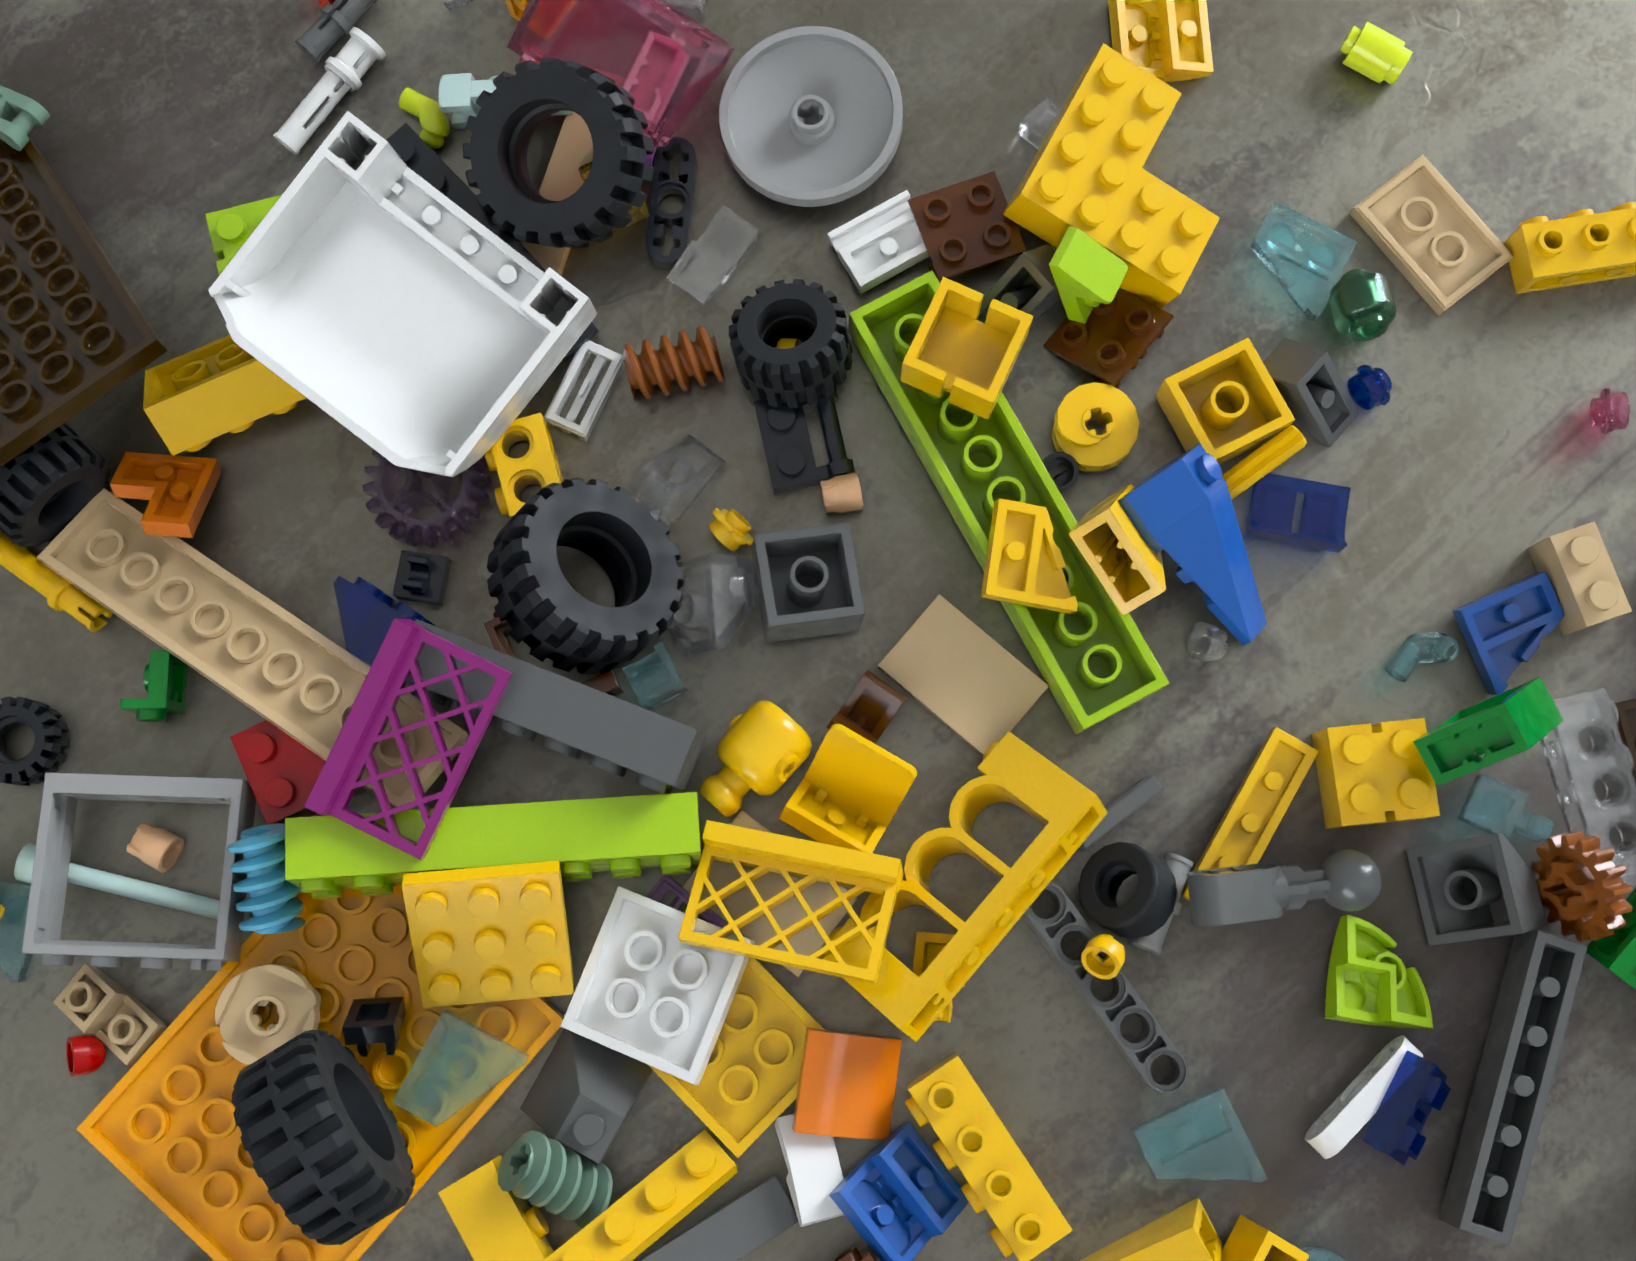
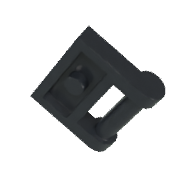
M835 384V392L828 398L821 395L817 397L818 403L808 406L806 401L799 403V408L788 409L787 403H781L779 407L769 405L767 399L754 401L774 495L820 485L821 481L855 472L853 460L847 458L835 405V402L839 399ZM816 407L829 458L827 465L816 467L804 410Z

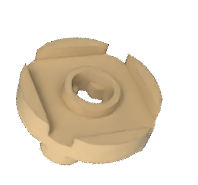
M269 964L257 966L240 973L227 983L217 1001L215 1021L216 1026H220V1034L224 1039L221 1042L233 1058L241 1063L250 1065L302 1032L318 1030L322 1003L321 995L317 989L312 987L309 980L302 973L285 965ZM273 1002L277 1006L276 1012L280 1015L278 1023H271L267 1029H264L260 1026L263 1018L256 1014L259 1006L267 1007Z

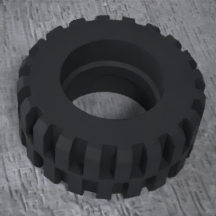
M542 58L540 64L527 60L516 64V75L503 71L493 79L496 89L492 93L485 90L482 91L476 100V104L481 109L477 117L469 115L465 129L472 131L470 144L463 143V158L471 160L472 169L466 170L465 175L469 187L478 188L481 192L476 195L475 200L483 212L494 213L492 222L502 231L513 232L515 238L527 243L556 248L577 249L588 247L590 242L602 243L613 237L611 229L614 227L624 229L633 220L632 216L628 213L631 207H642L647 197L645 193L640 191L643 180L652 182L654 167L646 165V155L654 154L653 139L644 136L643 129H646L649 124L644 113L633 107L635 99L626 89L617 86L615 80L571 60L565 62L558 58ZM559 111H573L583 118L591 133L594 152L593 162L587 179L574 194L562 201H551L542 197L531 181L527 167L528 146L533 133L546 118Z
M581 478L565 479L561 484L551 483L543 487L536 495H532L499 531L493 542L494 549L489 553L487 569L493 574L488 578L487 584L489 595L497 597L498 604L494 606V609L501 622L505 620L512 628L509 634L518 644L521 641L526 643L531 648L529 654L541 662L546 658L553 660L554 668L570 672L577 666V672L581 674H596L600 670L609 672L617 669L625 662L632 660L663 634L673 623L674 614L680 609L683 594L679 589L684 585L683 567H677L676 562L681 557L676 543L671 544L667 537L670 530L663 520L658 522L650 514L653 509L644 501L636 502L630 498L632 493L622 487L617 486L613 490L608 488V482L590 479L585 484L584 479ZM556 546L580 550L593 558L603 568L614 590L615 607L595 604L572 588L560 569Z
M323 1030L304 1031L245 1067L240 1072L233 1086L232 1103L236 1107L233 1114L235 1123L240 1127L242 1133L241 1141L245 1151L249 1152L254 1162L252 1166L258 1177H262L269 1190L267 1192L276 1204H280L288 1220L293 1225L301 1227V1231L306 1237L316 1239L317 1243L322 1245H342L406 1205L414 1190L415 1175L411 1172L413 1163L406 1150L407 1143L398 1129L397 1120L392 1110H389L384 1101L383 1094L370 1079L368 1071L362 1064L358 1063L355 1055L348 1047L341 1045L337 1037L328 1035L327 1031Z

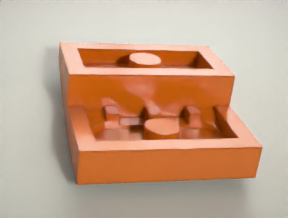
M806 1028L792 1125L793 1131L833 1137L885 1140L890 1133L902 1039L857 1032L850 1034Z

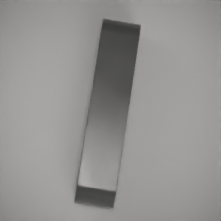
M1050 882L1044 891L1049 892L1055 900V909L1052 915L1045 919L1039 918L1033 913L1030 906L1022 917L1138 1079L1145 1086L1162 1094H1172L1180 1090L1185 1085L1189 1075L1187 1062L1121 969L1117 976L1112 978L1113 990L1109 997L1097 1000L1090 991V983L1094 976L1084 968L1081 962V955L1075 959H1068L1063 955L1060 942L1067 932H1078L1083 938L1084 949L1088 942L1096 935L1066 893L1058 885ZM1100 951L1097 954L1102 959H1104L1107 956V954L1102 951ZM1136 1013L1141 1018L1143 1030L1137 1039L1126 1041L1120 1032L1121 1021L1125 1016ZM1167 1055L1172 1062L1171 1075L1167 1080L1155 1082L1150 1074L1151 1064L1155 1058Z

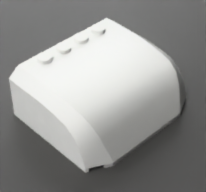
M349 111L344 114L208 290L211 297L215 299L227 323L225 326L233 342L395 466L454 477L467 470L498 441L597 315L589 297L550 267L545 273L411 170L388 141Z

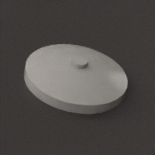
M796 27L765 38L753 46L737 62L725 83L719 106L720 131L725 150L733 167L756 191L777 202L800 207L826 206L839 203L859 194L874 183L886 170L897 151L903 128L902 96L891 67L883 56L866 41L846 31L831 27Z

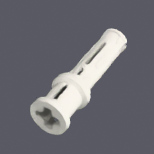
M353 27L349 32L351 38L335 57H328L324 66L326 73L300 102L299 106L282 127L273 134V137L293 154L298 155L300 153V149L326 120L327 116L348 90L354 92L355 89L358 90L362 86L360 79L376 60L382 61L386 56L384 50L359 28Z

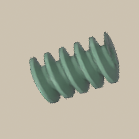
M534 1130L523 1133L514 1140L502 1157L498 1169V1184L503 1191L509 1192L512 1190L515 1197L524 1200L528 1198L532 1205L544 1206L547 1212L552 1214L559 1213L562 1219L570 1222L575 1221L577 1226L582 1228L607 1209L612 1195V1175L605 1164H598L586 1156L578 1154L572 1148L563 1146L559 1141L547 1138L545 1134Z

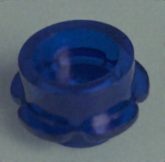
M1369 365L1358 367V373L1349 378L1347 383L1353 400L1366 410L1381 404L1386 405L1390 400L1389 391L1392 389V383L1387 373L1378 367L1372 369Z

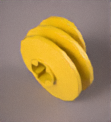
M1097 382L1079 385L1065 395L1055 413L1051 441L1056 452L1071 455L1076 460L1079 470L1083 472H1102L1117 466L1128 456L1137 440L1139 419L1136 408L1124 392L1112 385ZM1089 421H1094L1095 427L1103 426L1104 430L1101 435H1096L1095 429L1088 431L1086 426Z

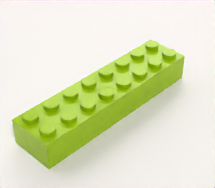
M697 792L448 808L425 858L421 860L331 815L285 818V880L301 888V893L312 894L313 899L342 897V889L352 888L362 890V895L392 894L393 886L402 885L403 875L406 873L556 860L560 862L561 876H563L564 882L589 881L593 879L592 872L603 871L612 872V878L616 879L636 878L642 876V869L661 868L662 875H682L691 873V866L699 865L701 856ZM405 810L395 813L394 817L400 834L418 842L425 828L420 810ZM381 812L359 814L364 817H369ZM384 817L374 820L387 827Z

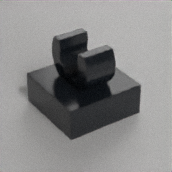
M401 550L392 596L400 600L443 606L452 560L445 556Z
M404 998L354 999L342 1027L345 1045L357 1044V1051L360 1056L368 1057L373 1043H385L387 1055H394L399 1041V1032L406 1015Z

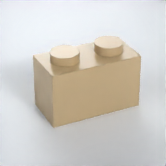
M1595 521L1549 536L1527 548L1536 571L1547 573L1565 616L1558 623L1563 636L1632 612Z

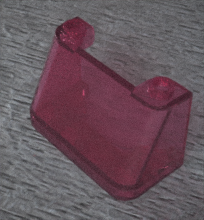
M529 0L507 46L521 56L519 63L531 60L540 64L542 58H558L565 62L571 60L615 80L617 86L626 89L635 99L633 107L644 113L649 125L646 129H643L644 136L653 139L654 148L656 146H667L725 68L735 50L726 40L665 0Z

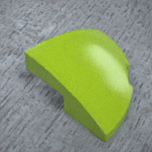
M1351 915L1341 916L1328 968L1325 1019L1394 1028L1424 1030L1433 1028L1429 999L1416 968L1410 967L1405 969L1402 960L1389 950L1395 948L1397 943L1380 928L1363 919Z

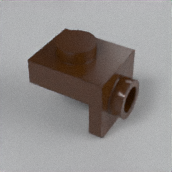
M867 670L839 712L831 719L827 728L830 729L833 724H842L876 744L907 697Z

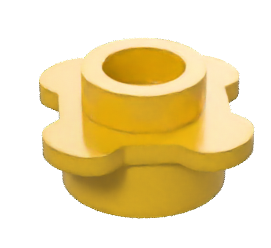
M715 508L712 511L716 518L708 524L709 529L726 548L735 552L741 545L746 543L750 546L752 545L753 538L748 533L752 527L737 510L732 508L728 512L724 508L721 511Z

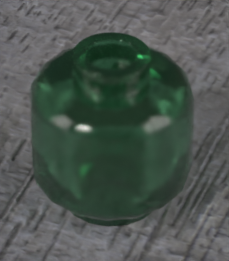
M1365 269L1351 270L1345 273L1329 292L1328 302L1335 327L1341 335L1350 337L1353 340L1369 341L1380 337L1387 331L1388 326L1396 317V304L1390 284L1383 274L1375 271H1367Z

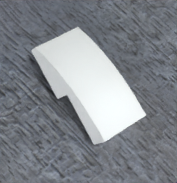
M794 1114L777 1118L774 1125L789 1172L786 1181L800 1227L843 1216V1212L829 1196L843 1180L833 1136L794 1132L792 1129Z

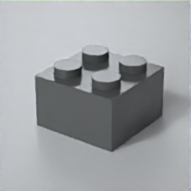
M849 523L754 535L751 558L765 643L859 631L865 616Z

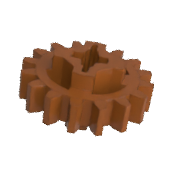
M1576 831L1550 837L1547 839L1548 844L1539 846L1536 849L1541 860L1531 862V867L1539 874V879H1536L1540 890L1542 905H1547L1550 910L1547 921L1550 924L1558 921L1561 922L1562 935L1575 934L1578 942L1590 939L1595 941L1614 935L1615 929L1626 925L1621 914L1631 912L1632 906L1623 899V894L1633 890L1632 886L1622 883L1620 876L1627 869L1625 865H1614L1612 859L1615 850L1612 847L1601 850L1600 837L1594 835L1586 838L1583 831Z

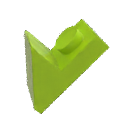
M1071 226L1068 227L1049 263L1068 320L1084 324L1093 307H1098L1100 303L1110 304L1113 301L1128 271V266L1124 261L1080 229Z

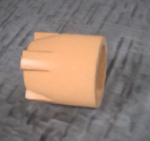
M857 472L838 475L820 482L825 513H845L864 509Z
M143 822L137 827V832L127 845V852L139 858L146 865L164 873L175 865L184 849V839L164 828L153 824L150 826Z

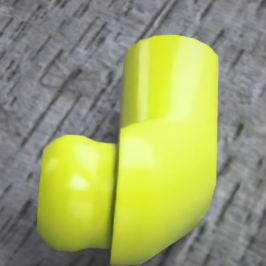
M405 88L399 99V108L420 119V125L423 129L419 137L429 147L436 149L442 147L445 142V136H448L450 133L447 113L439 110L437 101L411 88Z

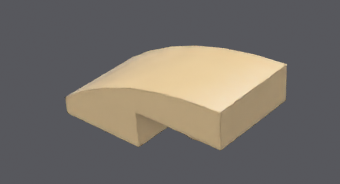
M85 963L53 1001L83 1033L96 1035L127 1066H133L168 1027L136 997L88 963Z

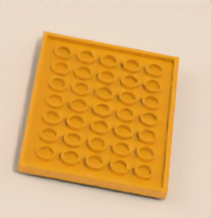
M402 885L393 886L392 894L375 896L362 895V890H355L353 888L342 889V897L332 899H313L312 894L301 893L300 888V892L295 897L303 902V911L298 916L305 920V925L295 930L277 934H257L254 931L241 945L240 962H226L222 966L221 971H218L76 1130L214 1261H359L561 1029L560 1026L564 1016L543 997L423 1008ZM279 964L291 967L302 973L309 980L312 987L318 990L322 1001L318 1030L327 1031L328 1035L337 1037L341 1045L348 1047L355 1055L358 1063L362 1064L368 1071L370 1079L383 1094L384 1101L389 1110H392L397 1120L398 1129L403 1134L407 1143V1153L412 1159L413 1169L411 1172L415 1175V1185L406 1205L342 1245L319 1244L316 1239L306 1237L302 1233L301 1227L293 1225L288 1220L283 1208L279 1203L276 1204L267 1192L269 1189L262 1177L259 1178L252 1164L254 1162L249 1152L245 1151L240 1138L242 1136L240 1127L235 1123L233 1112L236 1107L232 1103L233 1086L240 1072L249 1065L236 1060L226 1051L221 1042L224 1039L220 1034V1026H216L215 1009L219 996L227 983L240 973L257 966ZM403 997L406 1015L399 1032V1041L394 1055H387L385 1043H373L368 1057L360 1056L357 1051V1044L345 1045L342 1027L354 999ZM273 1002L267 1007L259 1006L256 1014L263 1018L260 1026L264 1029H267L271 1023H278L280 1015L276 1012L277 1006Z

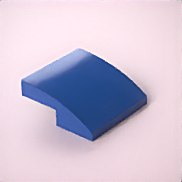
M910 1122L902 1124L881 1142L829 1194L880 1261H912L930 1238L942 1235L969 1203L960 1185Z

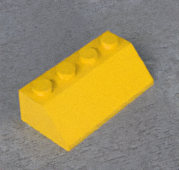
M230 334L145 370L143 410L172 456L185 450L187 452L198 451L207 446L215 437L229 431L230 433L242 432L251 427L255 420L271 413L275 415L286 413L293 409L299 401L306 399L303 394L233 342Z

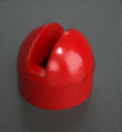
M90 1035L67 1038L66 1059L71 1077L88 1075L95 1072L105 1062L107 1052L104 1044L98 1038Z

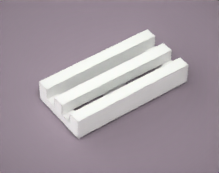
M590 340L585 342L576 352L544 416L547 424L552 427L561 428L563 432L567 434L572 433L579 439L587 442L625 366L623 355ZM590 354L597 355L566 418L560 417ZM607 360L611 361L581 424H576Z

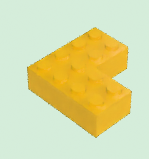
M1103 43L1080 73L1003 215L1058 248L1069 226L1080 229L1127 264L1128 271L1120 285L1121 289L1162 309L1181 294L1220 217L1142 168L1182 93Z

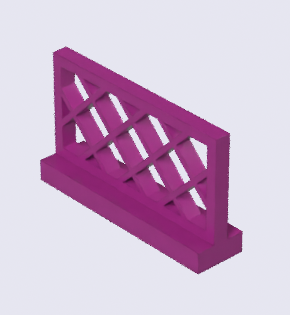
M394 619L304 807L322 816L329 814L421 860L425 858L514 673L426 630V627L410 619ZM425 644L443 652L449 670L448 673L424 681L418 659ZM455 658L469 665L458 669ZM479 669L495 677L496 680L488 697L470 704L460 675ZM412 674L415 684L405 687ZM452 679L461 707L436 715L426 687ZM417 690L427 719L402 727L395 707L400 696ZM483 706L477 720H475L472 710ZM463 713L470 734L465 745L448 750L438 721ZM389 721L393 731L383 734ZM429 725L439 754L414 762L404 733ZM395 737L404 766L380 774L373 755L378 742ZM460 753L453 767L450 756ZM441 759L447 782L441 792L426 797L416 767ZM367 767L370 778L361 780ZM406 771L416 800L391 808L382 779ZM372 783L382 812L364 817L348 809L347 807L356 788ZM438 799L431 813L428 802ZM415 806L419 807L425 828L418 842L400 834L394 817L395 813ZM384 817L387 827L374 820Z

